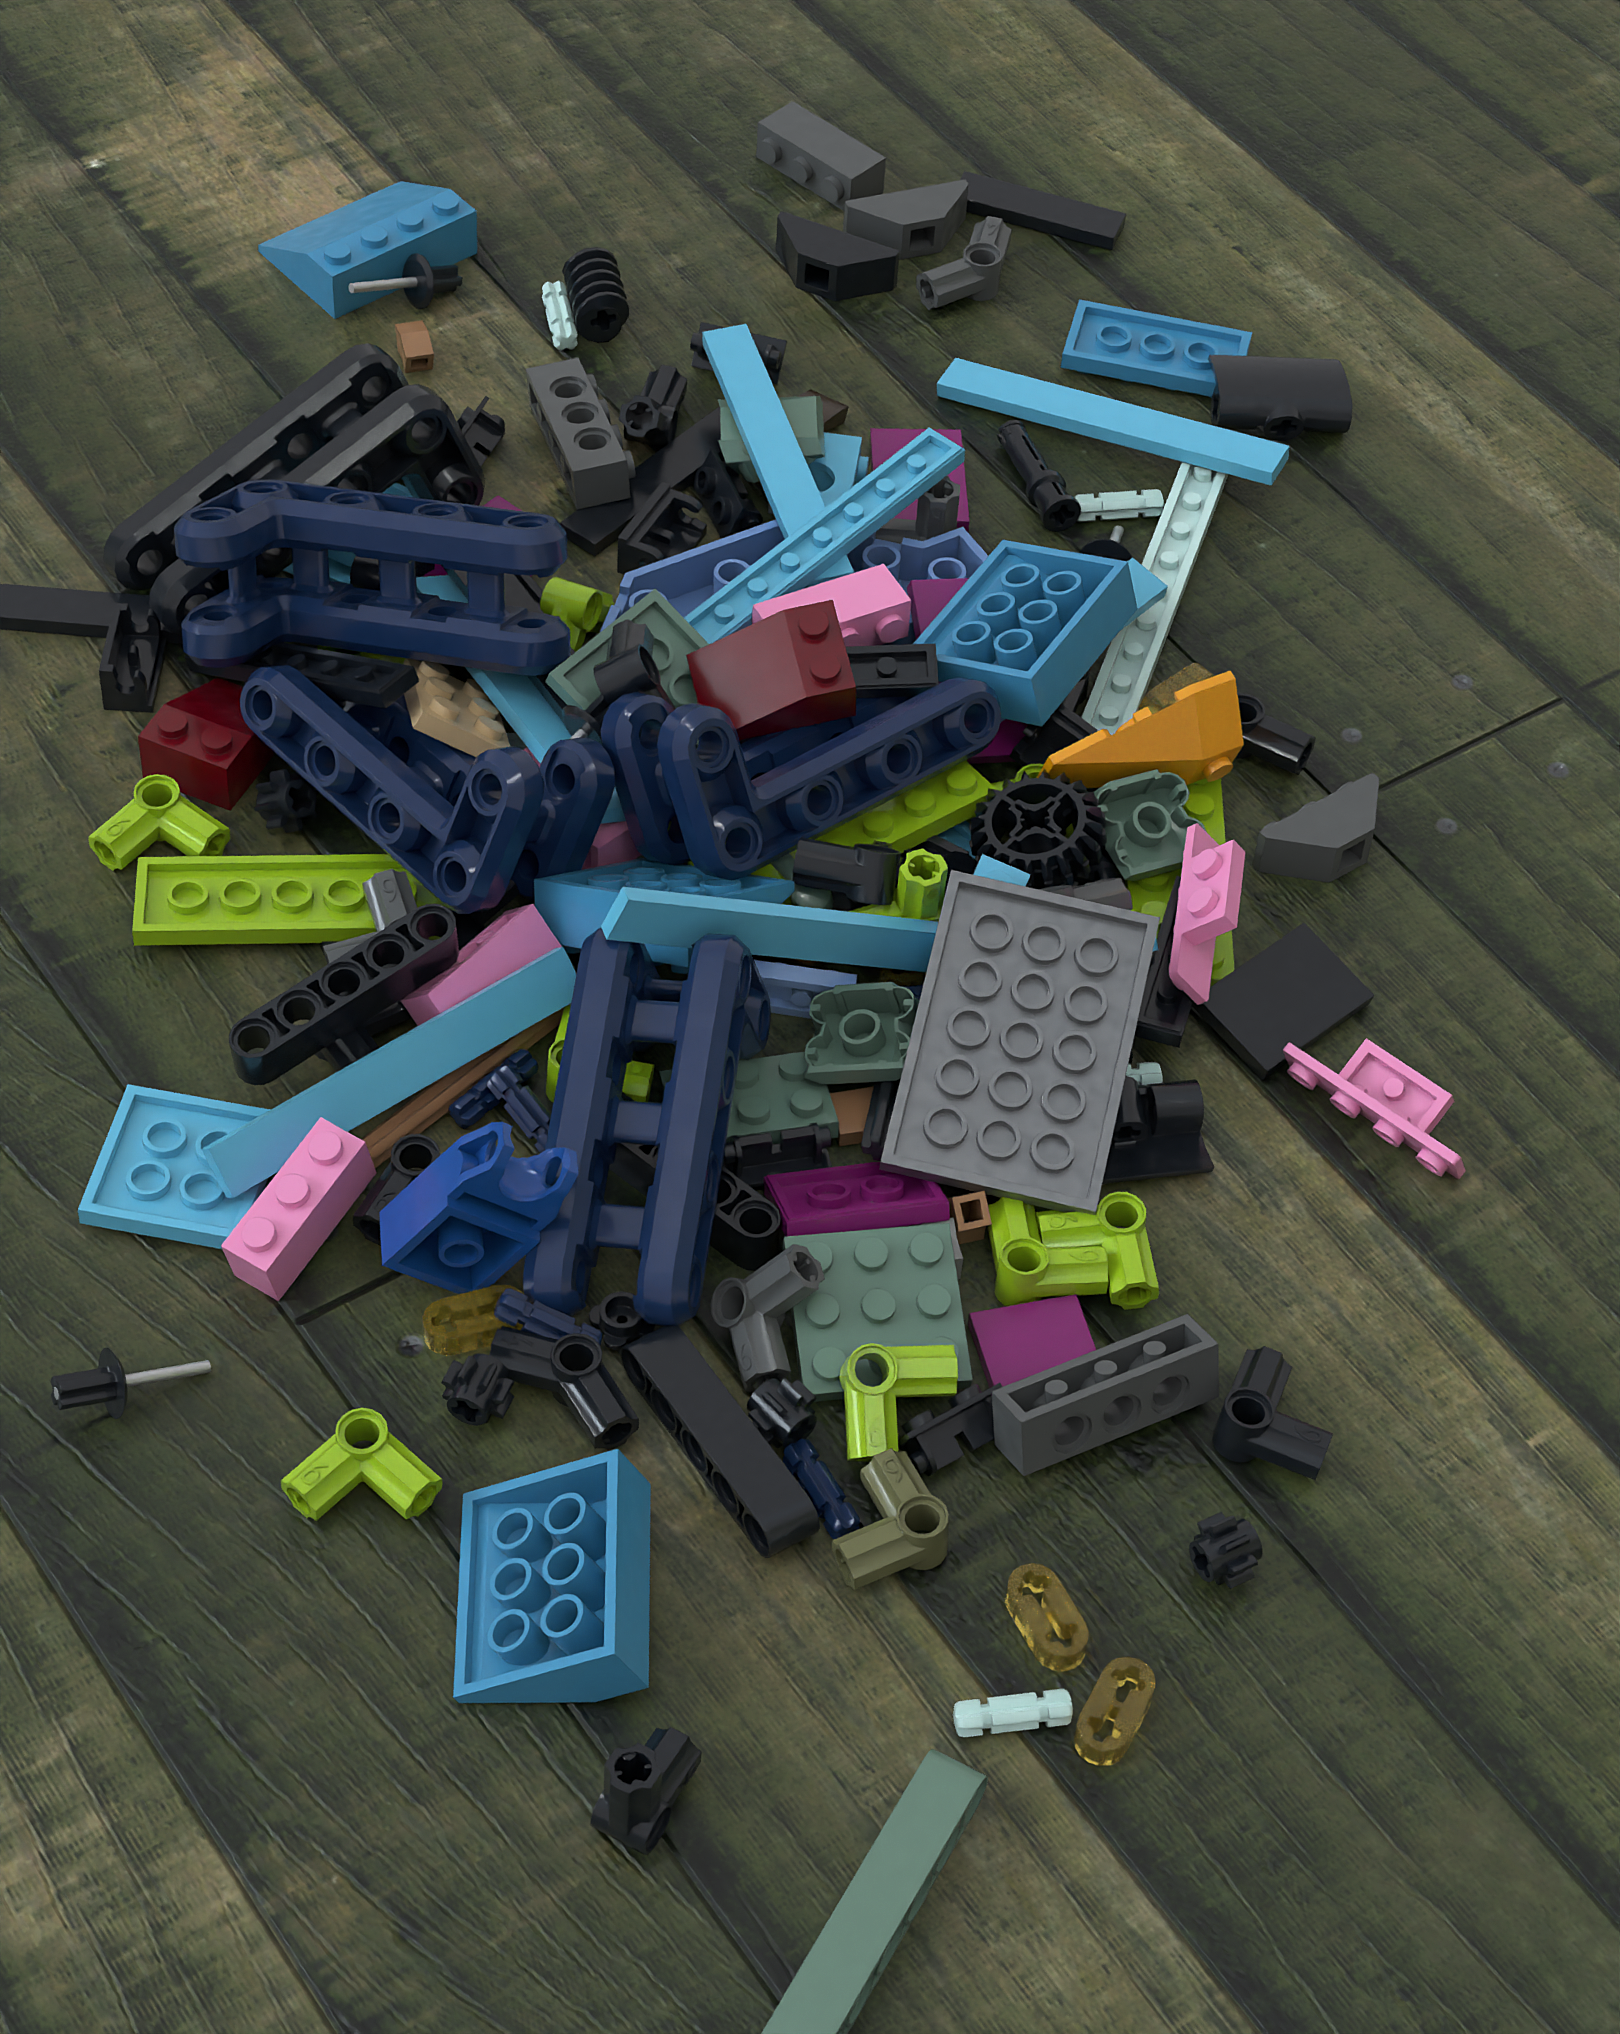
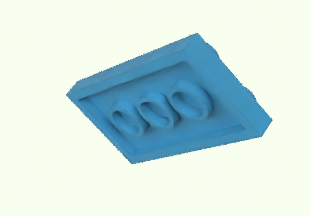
M1079 299L1062 353L1061 368L1076 370L1085 374L1091 373L1117 378L1126 382H1138L1164 387L1168 390L1190 392L1212 398L1216 382L1208 361L1209 355L1247 356L1252 332Z

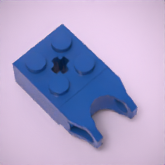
M491 1122L460 1137L379 1212L382 1266L470 1299H477L541 1242L540 1231L557 1217L564 1198L570 1192L579 1174L577 1152L566 1147L551 1148L527 1158L511 1157L515 1149L510 1137L513 1126L504 1122ZM562 1163V1170L557 1182L553 1186H551V1184L554 1182L558 1169Z

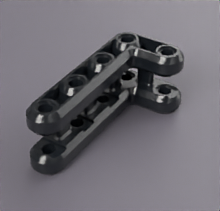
M369 343L358 344L341 353L120 523L111 532L104 546L103 560L107 571L125 588L134 591L151 589L149 605L157 619L170 632L182 636L181 623L189 612L196 606L229 589L228 570L221 571L220 568L186 566L176 556L174 526L185 512L244 482L269 479L383 493L394 483L404 481L411 496L414 498L479 506L483 499L486 481L482 468L445 401L429 387L420 384L409 385L396 361L380 347ZM274 548L256 556V574L263 575L265 578L278 575L293 563L292 548Z

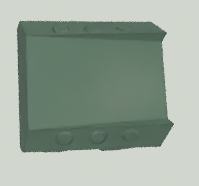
M778 397L807 465L817 458L825 457L823 403L821 397ZM726 399L718 400L721 425V440H718L725 463L737 474H742L747 482L755 483L760 481Z
M1156 769L1110 781L1094 791L1095 797L1099 801L1097 807H1101V811L1104 812L1106 819L1107 843L1105 844V849L1124 880L1137 881L1182 869L1187 828L1198 823L1206 831L1203 823L1189 817L1185 812L1183 806L1188 800L1189 790L1184 779L1177 774L1171 772L1160 773Z
M893 982L835 985L833 990L823 991L816 995L810 1003L809 1015L815 1028V1034L805 1047L804 1058L807 1067L804 1078L823 1085L897 1081L900 1079L919 1000L915 998L911 990L898 986Z

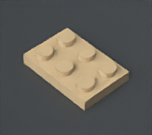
M405 659L403 664L414 666L419 678V682L404 694L413 729L474 757L488 749L510 747L499 710L475 680L467 679L466 682L450 676L449 671L439 663Z

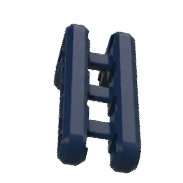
M265 479L244 482L190 509L182 515L174 526L176 556L186 566L220 568L221 571L228 570L229 589L193 608L181 623L183 650L200 666L213 668L236 666L280 642H298L529 676L549 674L571 655L570 629L559 616L529 612L524 607L505 605L504 573L537 575L539 578L548 577L555 574L568 558L567 533L562 525L549 515ZM274 548H292L294 579L281 577L265 578L263 575L256 574V556ZM328 549L351 552L356 557L378 559L380 591L355 588L350 583L330 581ZM415 561L440 564L445 569L466 571L468 603L442 600L437 595L417 593Z
M289 665L260 667L251 673L241 692V714L251 731L439 901L457 914H473L494 908L504 896L510 880L516 883L520 896L529 901H535L534 879L581 870L613 795L616 783L615 766L603 746L591 738H573L556 742L550 746L539 767L529 753L518 747L488 749L474 757L413 729L404 694L386 709L329 698L300 671Z
M957 677L946 680L917 696L856 698V716L761 735L740 744L737 731L730 717L718 708L691 703L679 706L674 710L661 697L634 692L622 695L610 705L603 718L601 738L602 746L610 755L615 766V788L631 839L637 851L648 860L673 866L692 860L694 866L705 875L726 880H736L797 850L800 838L816 840L982 752L992 743L999 731L1001 708L995 691L985 682ZM642 726V734L639 738V730ZM699 739V745L696 750L697 741ZM670 820H671L670 829H669V831H668V825H669V822H670Z
M602 928L596 930L584 940L579 957L545 1150L566 1147L576 1151L579 1174L570 1192L564 1198L557 1217L540 1231L541 1242L526 1254L523 1272L524 1295L528 1296L526 1302L532 1304L537 1300L547 1307L571 1317L587 1306L585 1300L591 1270L597 1265L599 1248L609 1247L638 1250L641 1254L637 1295L633 1296L635 1311L647 1323L655 1326L678 1325L680 1327L697 1314L704 1283L739 1059L749 1060L763 1050L766 1046L770 1029L771 1009L768 992L750 949L735 935L708 933L692 944L693 952L688 979L684 981L661 980L644 943L607 940ZM658 1043L674 1044L676 1050L671 1080L665 1084L663 1102L624 1101L621 1095L627 1063L632 1061L633 1052L645 1053ZM617 1143L654 1145L659 1150L654 1182L652 1186H648L645 1207L606 1204L604 1200L609 1165L614 1163ZM562 1163L558 1169L554 1182L551 1184V1186H553L557 1182L562 1170Z

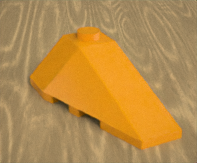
M1230 670L1191 684L1174 693L1176 703L1154 714L1151 713L1148 706L1133 713V718L1120 726L1115 734L1110 735L1107 729H1101L1048 756L1037 778H1039L1044 769L1051 779H1055L1065 772L1066 776L1070 779V784L1081 780L1086 788H1100L1110 781L1156 769L1160 773L1171 772L1177 774L1184 779L1186 785L1204 778L1208 782L1222 778L1232 770V762L1244 745L1236 678Z

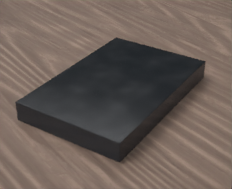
M1303 923L1212 985L1209 991V1000L1199 1005L1193 1002L1192 1007L1263 1080L1287 1063L1282 1050L1289 1042L1302 1051L1306 1050L1368 1006L1374 994Z

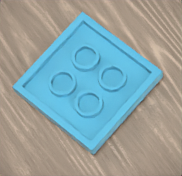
M128 1084L79 1205L78 1215L80 1224L222 1249L221 1245L263 1192L267 1179L234 1198H226L202 1148L268 1112L270 1109Z

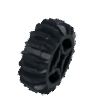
M1045 769L1039 778H1031L1024 771L1021 781L1013 783L1004 778L1002 791L988 788L987 802L976 803V817L970 819L969 830L971 840L969 843L977 864L981 855L984 854L1031 874L1026 887L1034 889L1073 885L1074 877L1088 879L1090 866L1100 865L1101 850L1106 848L1105 844L1107 843L1105 814L1101 811V807H1097L1099 801L1095 797L1094 792L1087 793V789L1081 780L1070 784V779L1066 776L1065 772L1055 779H1051ZM1073 823L1076 828L1069 839L1064 837L1067 834L1066 828ZM1010 829V839L1004 844L1000 843L1004 833Z

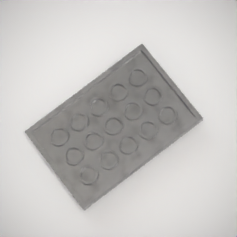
M951 870L879 1169L974 1192L985 1191L987 1195L1016 1199L1026 1204L1065 1213L1077 1211L1095 1215L1160 917Z

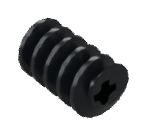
M599 247L583 249L571 256L565 262L562 270L567 293L570 297L573 317L575 318V325L579 334L588 341L597 343L609 342L620 332L622 325L625 324L629 317L630 309L626 301V293L623 290L624 285L620 279L621 274L618 269V263L614 254L607 249Z

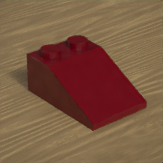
M833 600L782 610L686 655L697 704L718 708L728 715L737 731L739 740L856 716V684Z
M216 678L165 703L138 735L143 778L154 774L166 775L178 783L181 793L231 811L275 754L244 722L240 709V697L243 686Z

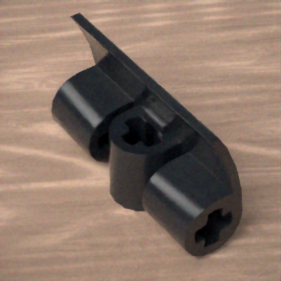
M1209 355L1208 361L1216 382L1211 399L1210 412L1213 426L1241 430H1255L1257 426H1263L1266 437L1276 441L1293 439L1301 434L1303 429L1306 432H1348L1352 420V398L1346 373L1339 360Z
M1125 1076L1102 1184L1208 1173L1214 1170L1215 1166L1208 1154L1200 1132L1204 1119V1104L1202 1091L1196 1079L1153 1083L1139 1088L1138 1082L1134 1078Z

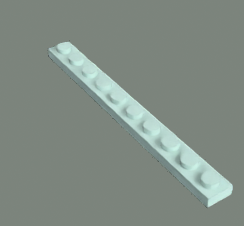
M1185 462L1181 463L1142 562V566L1164 582L1168 588L1165 596L1119 631L1111 641L1082 715V719L1097 730L1107 729L1110 735H1113L1120 726L1133 718V713L1139 711L1228 474Z

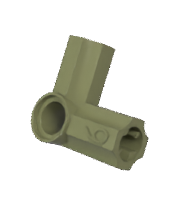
M891 1448L874 1455L869 1464L861 1469L860 1478L883 1519L832 1540V1552L836 1559L838 1570L847 1586H851L854 1590L907 1567L917 1570L935 1568L943 1562L948 1551L949 1513L947 1507L939 1498L930 1494L906 1452H897ZM927 1530L930 1533L919 1534L914 1531Z

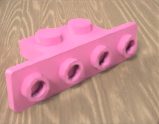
M1198 823L1187 828L1181 881L1178 889L1176 920L1173 928L1174 936L1171 959L1168 967L1169 976L1173 984L1179 990H1183L1197 1005L1209 1000L1216 936L1237 928L1245 851L1234 839L1219 845Z
M1367 1038L1339 1074L1290 1042L1282 1050L1290 1066L1287 1072L1298 1083L1310 1090H1313L1318 1085L1332 1095L1330 1098L1331 1103L1344 1114L1355 1119L1360 1113L1375 1123L1372 1129L1378 1136L1395 1147H1399L1403 1142L1418 1152L1416 1159L1432 1173L1442 1177L1446 1171L1457 1179H1460L1466 1170L1461 1157L1429 1135L1454 1103L1452 1094Z

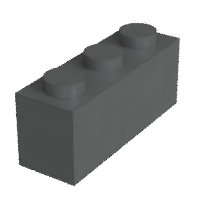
M792 101L758 122L756 157L844 211L845 201L883 193L886 157Z

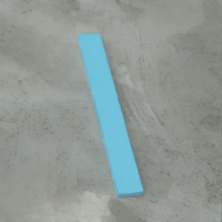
M747 324L702 332L703 347L783 537L786 539L825 509L824 501ZM847 554L805 588L854 573Z
M959 358L953 360L937 382V396L1271 486L1289 459V446Z
M929 427L690 612L684 619L708 644L752 625V609L754 604L805 588L838 560L960 466L965 460V449Z
M449 575L416 577L417 593L437 595L442 600L468 603V599ZM465 667L540 764L550 746L560 740L572 737L563 721L527 675ZM615 787L601 824L626 821Z
M622 887L601 928L607 940L692 948V944L708 933L735 935L750 949L752 955L927 972L938 921Z
M564 947L549 951L202 1148L226 1198H234L276 1174L320 1117L348 1132L572 1002L576 972Z

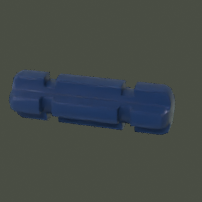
M520 1049L513 1053L499 1067L492 1070L470 1088L466 1094L459 1097L449 1106V1114L459 1127L465 1129L474 1125L485 1113L501 1102L487 1085L489 1077L496 1070L505 1065L512 1066L523 1079L520 1084L524 1081L526 1082L538 1072L539 1065L532 1058L529 1051Z
M505 1065L489 1077L490 1079L487 1082L488 1088L499 1101L504 1099L507 1102L503 1107L529 1139L535 1138L538 1141L534 1146L542 1153L546 1147L551 1114L529 1086H521L520 1083L523 1079L512 1066Z
M512 1288L505 1289L496 1303L494 1311L496 1319L513 1327L519 1323L523 1325L522 1331L554 1339H560L565 1335L573 1333L585 1334L594 1338L601 1345L602 1333L600 1330L586 1323H582L579 1327L574 1324L575 1318L547 1307L537 1300L532 1304L526 1302L528 1296Z
M800 1439L795 1443H790L784 1449L783 1462L794 1477L800 1478L797 1482L812 1501L818 1517L826 1519L823 1525L831 1538L837 1539L858 1530L860 1517L851 1503L843 1502L846 1495L823 1461L816 1460L820 1455L813 1444L807 1439Z

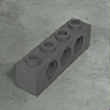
M579 358L526 368L530 408L576 509L631 498L629 479L635 478L633 457L629 450L623 451L619 427L617 424L611 425L607 402L605 399H599L594 375L592 373L586 374Z
M1186 1314L992 1391L994 1444L1023 1476H1026L1218 1398V1343Z

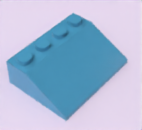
M400 181L258 245V251L329 315L336 319L399 290L389 289L350 293L349 284L402 278L405 262L414 253L425 257L430 267L453 265L477 254V211L451 189Z
M1002 540L913 644L936 643L939 682L942 683L957 677L985 682L995 691L998 697L1001 718L1043 726L1137 611L1129 564L1127 561Z
M646 858L534 879L535 907L561 946L564 947L566 953L581 952L584 940L601 928L622 887L782 904L795 891L794 881L751 874L736 880H726L705 875L692 865L679 864L673 866ZM645 944L655 966H660L664 963L671 964L672 972L689 973L693 948Z
M619 1449L463 1494L453 1698L458 1703L598 1702L649 1688L651 1484Z

